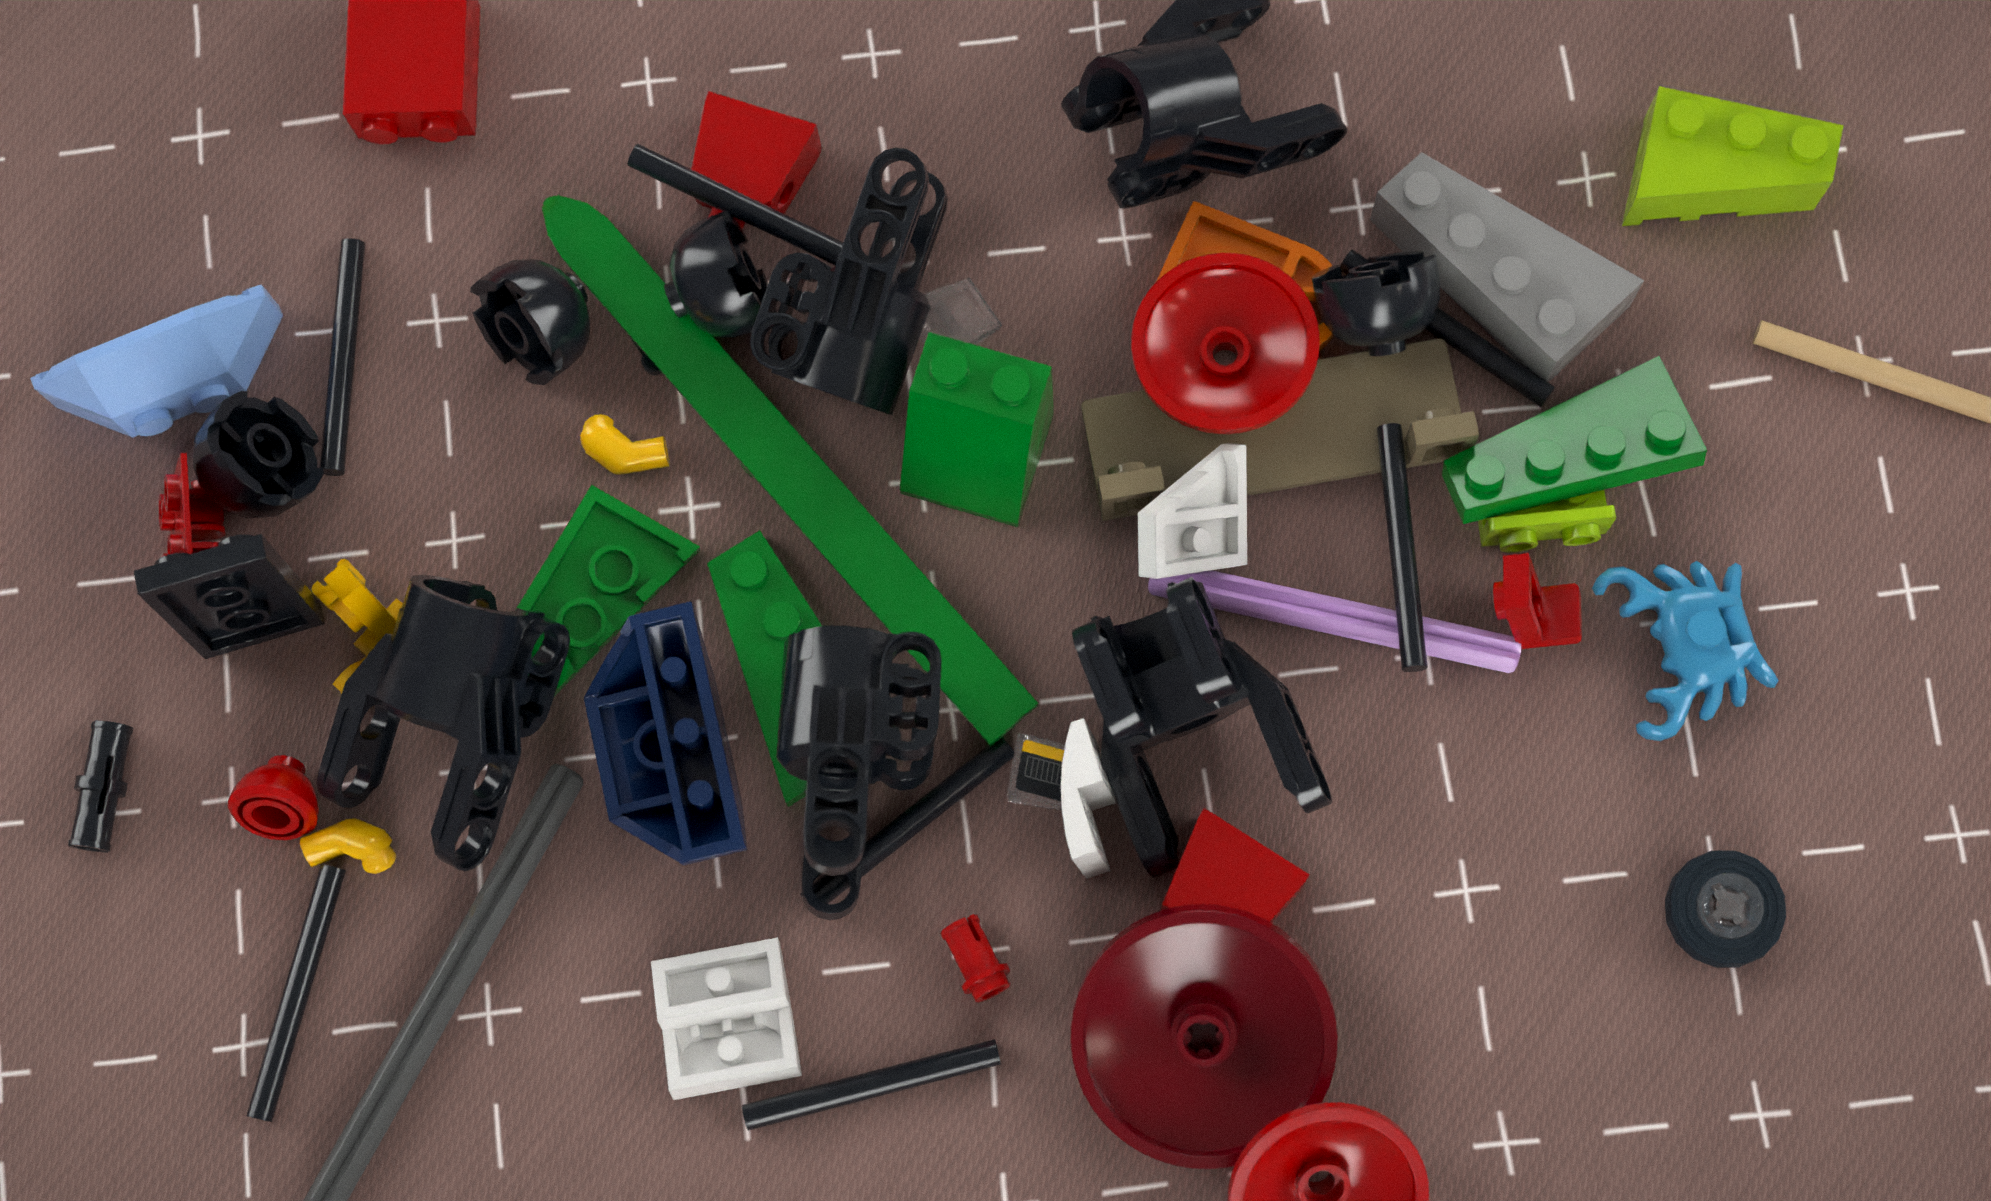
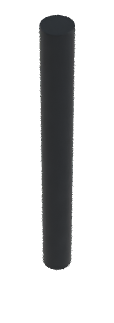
M636 144L633 148L627 166L718 210H728L733 217L836 266L843 245L842 241L640 144Z
M354 238L342 239L340 244L320 468L324 467V474L330 476H341L345 473L365 242Z
M1352 249L1340 264L1341 272L1348 275V271L1351 268L1368 264V259ZM1437 308L1435 317L1425 328L1438 338L1445 340L1448 345L1539 407L1544 405L1555 389L1552 384L1440 308Z
M1388 423L1377 427L1401 666L1404 672H1418L1426 670L1428 665L1402 425Z
M1001 737L991 747L990 745L985 747L867 840L862 856L861 878L1014 758L1016 754L1006 740ZM824 874L812 885V891L816 898L827 904L849 888V883L842 875L831 876Z
M325 864L320 865L246 1115L248 1117L269 1122L273 1120L346 870Z
M993 1039L742 1105L743 1117L746 1128L749 1131L1001 1065L996 1041Z

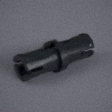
M95 720L91 724L92 733L84 774L76 776L74 790L79 791L80 794L68 846L80 850L108 853L111 849L110 840L118 798H124L128 784L122 781L133 727L116 722Z

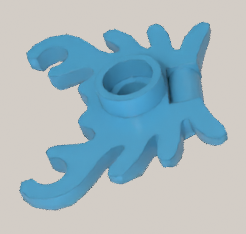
M1698 561L1690 564V573L1696 586L1681 572L1665 564L1657 565L1653 571L1655 577L1667 584L1672 591H1664L1657 588L1638 572L1624 566L1608 568L1596 578L1592 587L1595 596L1604 595L1607 587L1613 583L1622 584L1628 589L1629 600L1619 608V615L1622 618L1633 616L1647 609L1656 611L1658 617L1650 627V633L1654 638L1661 641L1665 655L1661 662V668L1664 672L1673 674L1678 678V685L1674 687L1654 688L1646 692L1645 697L1649 703L1661 704L1666 709L1667 720L1662 725H1654L1646 720L1636 724L1637 733L1645 739L1663 741L1674 737L1684 725L1693 698L1700 692L1706 695L1699 711V718L1704 721L1712 719L1722 702L1725 682L1729 686L1731 702L1735 707H1742L1746 702L1748 688L1744 671L1745 667L1764 686L1775 688L1779 680L1760 654L1752 635L1741 598L1742 568L1737 563L1727 568L1723 579L1722 591L1717 588L1709 570Z

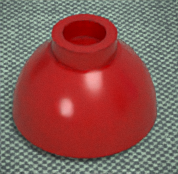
M286 755L273 756L269 759L267 765L259 766L244 775L235 785L228 799L229 812L243 828L255 835L273 840H292L312 832L317 825L319 805L316 791L311 781L305 776L306 768L304 764L298 759Z

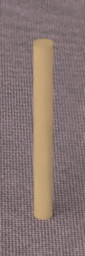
M1763 320L1760 321L1756 329L1752 344L1991 424V397Z

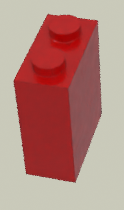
M348 0L343 115L358 139H364L376 144H390L396 142L398 138L423 137L429 141L444 143L457 139V136H476L481 6L478 0Z

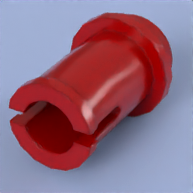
M977 914L970 915L967 920L963 917L951 923L940 932L966 981L961 986L964 993L972 994L976 1003L993 998L1010 987L1011 984L1006 976L1010 972V968L1007 963H999L980 925Z

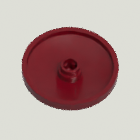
M1192 904L1172 907L1147 915L1119 932L1105 945L1092 962L1080 985L1073 1010L1070 1044L1074 1069L1083 1094L1100 1120L1117 1137L1140 1153L1164 1163L1191 1169H1219L1235 1166L1240 1154L1251 1139L1276 1118L1295 1109L1323 1102L1335 1071L1338 1034L1335 1010L1327 984L1317 965L1291 936L1266 919L1247 911L1222 905Z

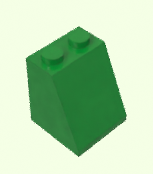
M928 332L909 390L900 494L1018 527L1054 416L1052 366Z

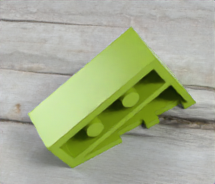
M1659 86L1644 118L1622 226L1641 225L1643 220L1679 217V221L1699 220L1701 215L1736 212L1737 216L1814 210L1833 182L1844 125Z

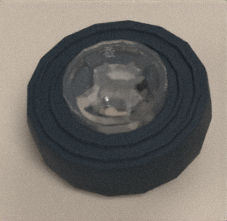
M1735 850L1709 851L1689 860L1672 878L1665 897L1666 923L1675 942L1693 959L1715 968H1737L1764 957L1778 942L1786 921L1785 894L1775 874L1758 859ZM1713 897L1717 900L1716 910H1714L1715 900L1713 899Z

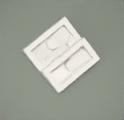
M1083 718L1071 722L1065 742L1061 772V804L1065 835L1071 859L1087 879L1110 871L1092 811L1114 804L1116 801L1101 763L1098 743Z
M778 937L651 961L657 1021L663 1033L668 1088L673 1100L802 1076L787 978Z

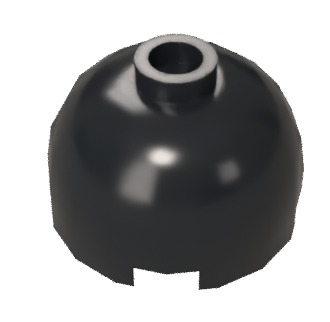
M728 210L702 219L684 231L674 244L669 266L673 281L665 284L664 289L672 309L679 318L690 315L694 323L702 331L715 337L733 338L752 332L768 282L763 269L756 270L751 257L743 246L749 241L736 219Z
M1421 251L1368 257V264L1351 268L1348 271L1349 274L1342 276L1339 264L1319 271L1311 277L1315 301L1322 321L1331 333L1344 343L1353 346H1368L1370 356H1386L1404 351L1406 349L1405 339L1421 333L1435 317L1440 301V278L1436 255L1425 257L1424 252Z
M537 259L512 260L495 268L471 286L470 292L479 296L482 305L473 312V316L484 339L504 364L515 358L524 368L529 370L530 372L526 376V381L529 383L547 384L570 367L583 354L591 329L590 315L586 304L588 297L581 282L572 274L564 273L557 267Z
M240 391L224 399L211 411L194 438L193 468L199 485L209 498L227 512L244 518L276 517L307 498L315 491L323 477L324 467L317 468V458L313 450L319 439L303 415L284 400L274 396L269 402H265L255 397H247L248 391Z

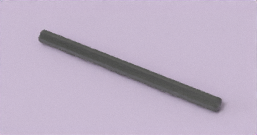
M556 763L548 770L303 1201H347L582 788L583 778L575 771Z

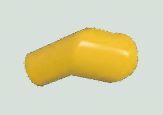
M596 414L585 421L580 434V442L586 454L610 473L623 475L670 466L664 436L632 442L613 426L614 420L609 416Z
M357 818L345 819L300 838L302 852L311 867L346 854L354 859H361L362 867L367 873L378 874L390 868L396 859V854L393 848L390 847L392 839L386 830Z

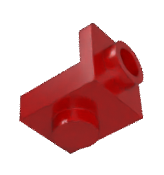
M1529 553L1503 556V581L1494 582L1493 584L1494 608L1498 620L1507 619L1515 642L1521 643L1522 649L1579 643L1582 640L1581 592L1579 586L1575 583L1540 587Z

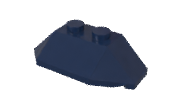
M689 601L628 616L620 631L621 635L606 656L584 696L609 821L683 866L747 850L741 793L714 673L693 603Z

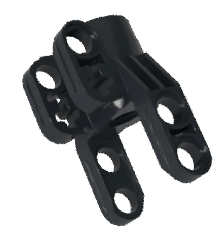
M1175 0L1147 31L1138 46L1097 56L1086 66L1079 85L1063 98L1061 107L1073 128L1086 133L1143 118V137L1137 153L1115 159L1114 161L1117 166L1107 179V186L1120 208H1132L1180 194L1198 185L1210 173L1243 179L1308 160L1328 151L1344 138L1347 128L1336 109L1322 103L1251 122L1242 107L1239 76L1232 60L1218 43L1238 38L1244 29L1261 19L1270 7L1269 0Z
M895 147L884 150L875 157L869 168L835 267L831 268L810 254L799 252L787 255L777 263L770 277L750 339L753 355L760 364L772 369L771 373L889 415L893 414L930 309L926 295L919 292L918 289L948 203L946 188L936 176L927 171L926 166L916 154L908 149ZM897 161H905L912 164L915 170L901 176L892 186L890 194H887L881 182L885 168ZM916 182L913 190L903 196L906 188ZM930 184L936 193L935 205L928 213L920 215ZM879 222L867 256L861 248V234L868 225ZM895 240V245L891 252L882 257L886 245ZM911 242L916 253L915 262L906 272L899 273L909 243ZM789 273H793L788 284H786ZM806 281L818 282L814 293L810 291L802 292ZM779 301L781 305L778 313H774L776 304ZM796 309L806 315V312H809L807 321H799L792 317L793 310ZM772 328L768 342V355L765 351L764 340L766 334ZM795 332L798 339L797 349L791 357L784 360L781 354V344L787 335Z
M413 575L410 578L393 633H385L345 682L318 771V792L324 798L344 808L356 807L365 801L369 794L381 784L400 718L416 725L444 732L459 741L430 833L435 855L439 860L461 871L474 869L487 857L494 843L521 756V738L531 736L538 731L549 714L569 650L570 638L568 630L564 625L545 617V613L540 611H528L517 608L515 611H498L494 595L491 591L486 590L482 584L469 581L461 582L430 575ZM476 600V606L470 605L471 602ZM544 632V640L537 653L532 657L536 641ZM375 705V713L370 724L365 730L360 732V724L364 715ZM488 764L484 781L474 790L479 773ZM357 765V773L352 783L346 790L342 791L345 775L351 768ZM469 826L465 842L455 851L460 835Z
M1193 577L1179 583L1171 582L1167 584L1168 607L1159 612L1115 626L1110 616L1105 618L1094 616L1091 618V622L1072 630L1077 654L1104 719L1101 763L1137 854L1144 868L1153 878L1178 867L1177 847L1179 838L1144 750L1206 728L1244 707L1251 705L1284 788L1296 796L1304 812L1308 814L1332 804L1329 786L1289 688L1238 644L1225 639L1203 583L1196 582Z
M848 625L818 626L793 633L788 636L784 643L776 758L789 774L807 781L803 832L802 897L807 909L818 918L825 920L841 919L851 913L857 905L861 886L862 856L866 839L869 784L882 781L893 789L901 791L910 790L921 785L929 776L939 725L942 660L938 646L925 634L914 631L888 634L871 628ZM906 650H914L926 656L930 664V670L925 674L918 669L910 668L909 664L892 663L897 654ZM889 693H893V694H895V695H897V696H895V697H890V696H889ZM903 697L916 698L915 711H902ZM918 727H924L925 730H923V729L919 730V729H917V728H918ZM899 728L904 730L912 729L910 741L901 740ZM886 756H892L903 761H915H912L909 771L902 772L897 770L896 760L886 758ZM837 826L848 831L850 835L841 841H830L822 837L819 832L826 827ZM821 874L831 876L842 875L849 883L850 891L841 902L827 904L821 902L812 891L813 882Z

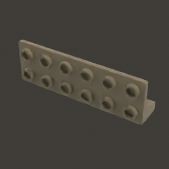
M1443 339L1406 344L1404 351L1386 356H1370L1369 351L1318 359L1310 385L1299 401L1287 413L1266 426L1243 433L1214 434L1184 426L1163 413L1151 401L1144 390L1087 399L1081 404L1102 521L1138 515V512L1218 446L1225 443L1246 445L1247 496L1381 473L1377 427L1383 424L1397 423L1402 425L1406 468L1443 462L1445 459L1474 446L1479 437L1474 411L1461 412L1447 345Z

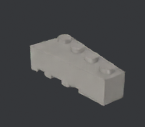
M1422 152L1384 185L1376 195L1370 221L1403 252L1421 251L1424 252L1425 257L1436 255L1440 288L1513 358L1547 382L1552 380L1631 306L1644 282L1638 276Z

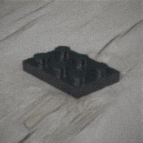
M249 534L230 536L223 539L217 547L193 554H168L159 558L155 565L134 571L138 595L204 659L325 624L320 601L262 534L255 536Z

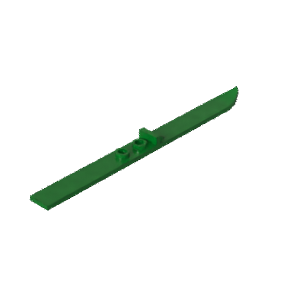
M560 195L546 198L542 211L547 234L566 265L734 454L745 472L751 478L754 477L887 630L891 634L913 631L922 633L936 643L942 660L940 690L990 747L1039 706L1038 702L715 338L711 334L702 331L694 323L690 315L679 318L675 314L665 293L664 285L666 283L611 221L586 202ZM906 650L927 674L930 670V664L926 656L918 651Z

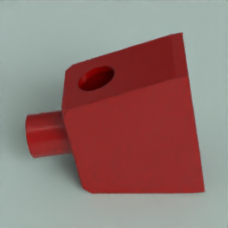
M708 91L691 169L785 214L820 156L822 146L817 125ZM695 198L697 203L711 209L709 216L723 212ZM735 218L743 230L745 222Z
M1204 808L1197 819L1162 903L1161 910L1181 905L1214 904L1247 911L1272 923L1300 893L1310 874Z

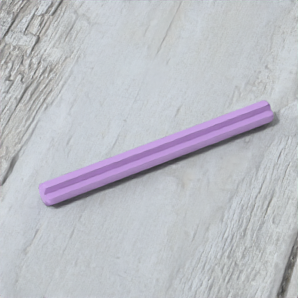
M1213 570L1159 579L1149 578L1148 590L1155 596L1168 598L1166 593L1167 584L1171 582L1179 583L1193 577L1196 582L1203 583L1214 609L1400 649L1396 610ZM1422 616L1426 655L1505 673L1514 672L1518 666L1522 646L1521 643L1515 642L1513 636Z

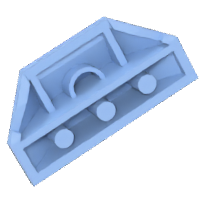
M261 284L242 291L240 295L225 296L189 308L73 355L52 366L49 371L39 373L30 379L34 389L58 409L132 438L138 435H156L168 430L173 425V421L194 412H211L224 399L240 391H247L283 315L279 305Z

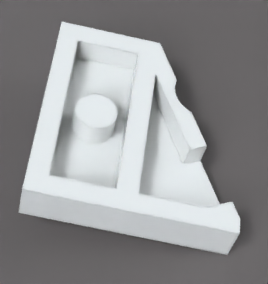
M1221 444L1138 512L1139 577L1159 579L1247 565V474L1245 444Z

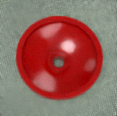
M1214 253L1195 257L1165 273L1155 282L1143 298L1137 310L1131 334V350L1135 372L1142 388L1151 401L1163 413L1178 423L1194 430L1214 434H1236L1255 430L1268 425L1287 413L1299 401L1310 385L1318 363L1320 349L1319 326L1315 311L1305 292L1297 282L1283 270L1265 260L1238 253ZM1229 350L1237 358L1229 365H1221L1215 361L1214 356L1219 351Z
M1327 1102L1312 1104L1290 1111L1276 1118L1260 1130L1246 1145L1233 1168L1228 1186L1227 1201H1429V1181L1423 1160L1414 1143L1395 1122L1367 1107L1350 1103ZM1323 1170L1329 1172L1328 1176L1322 1181H1309V1178L1316 1172Z

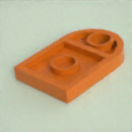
M1193 200L1157 280L1172 268L1195 257L1214 253L1246 254L1265 260L1283 270L1297 282L1309 301L1316 302L1311 277L1317 272L1333 265L1321 253L1307 245ZM1324 322L1318 325L1320 334L1319 351L1334 336Z

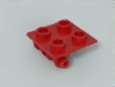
M180 453L175 473L165 474L164 494H159L158 515L160 531H171V534L168 535L167 553H163L162 557L173 553L193 554L217 547L220 542L192 541L216 540L226 535L225 527L222 526L224 523L223 508L209 498L199 485L198 480H193L191 482V489H189L187 453Z

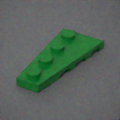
M759 530L709 561L707 565L785 803L790 807L806 796L807 781L789 774L776 758L784 643L789 635L804 629L822 626V624Z

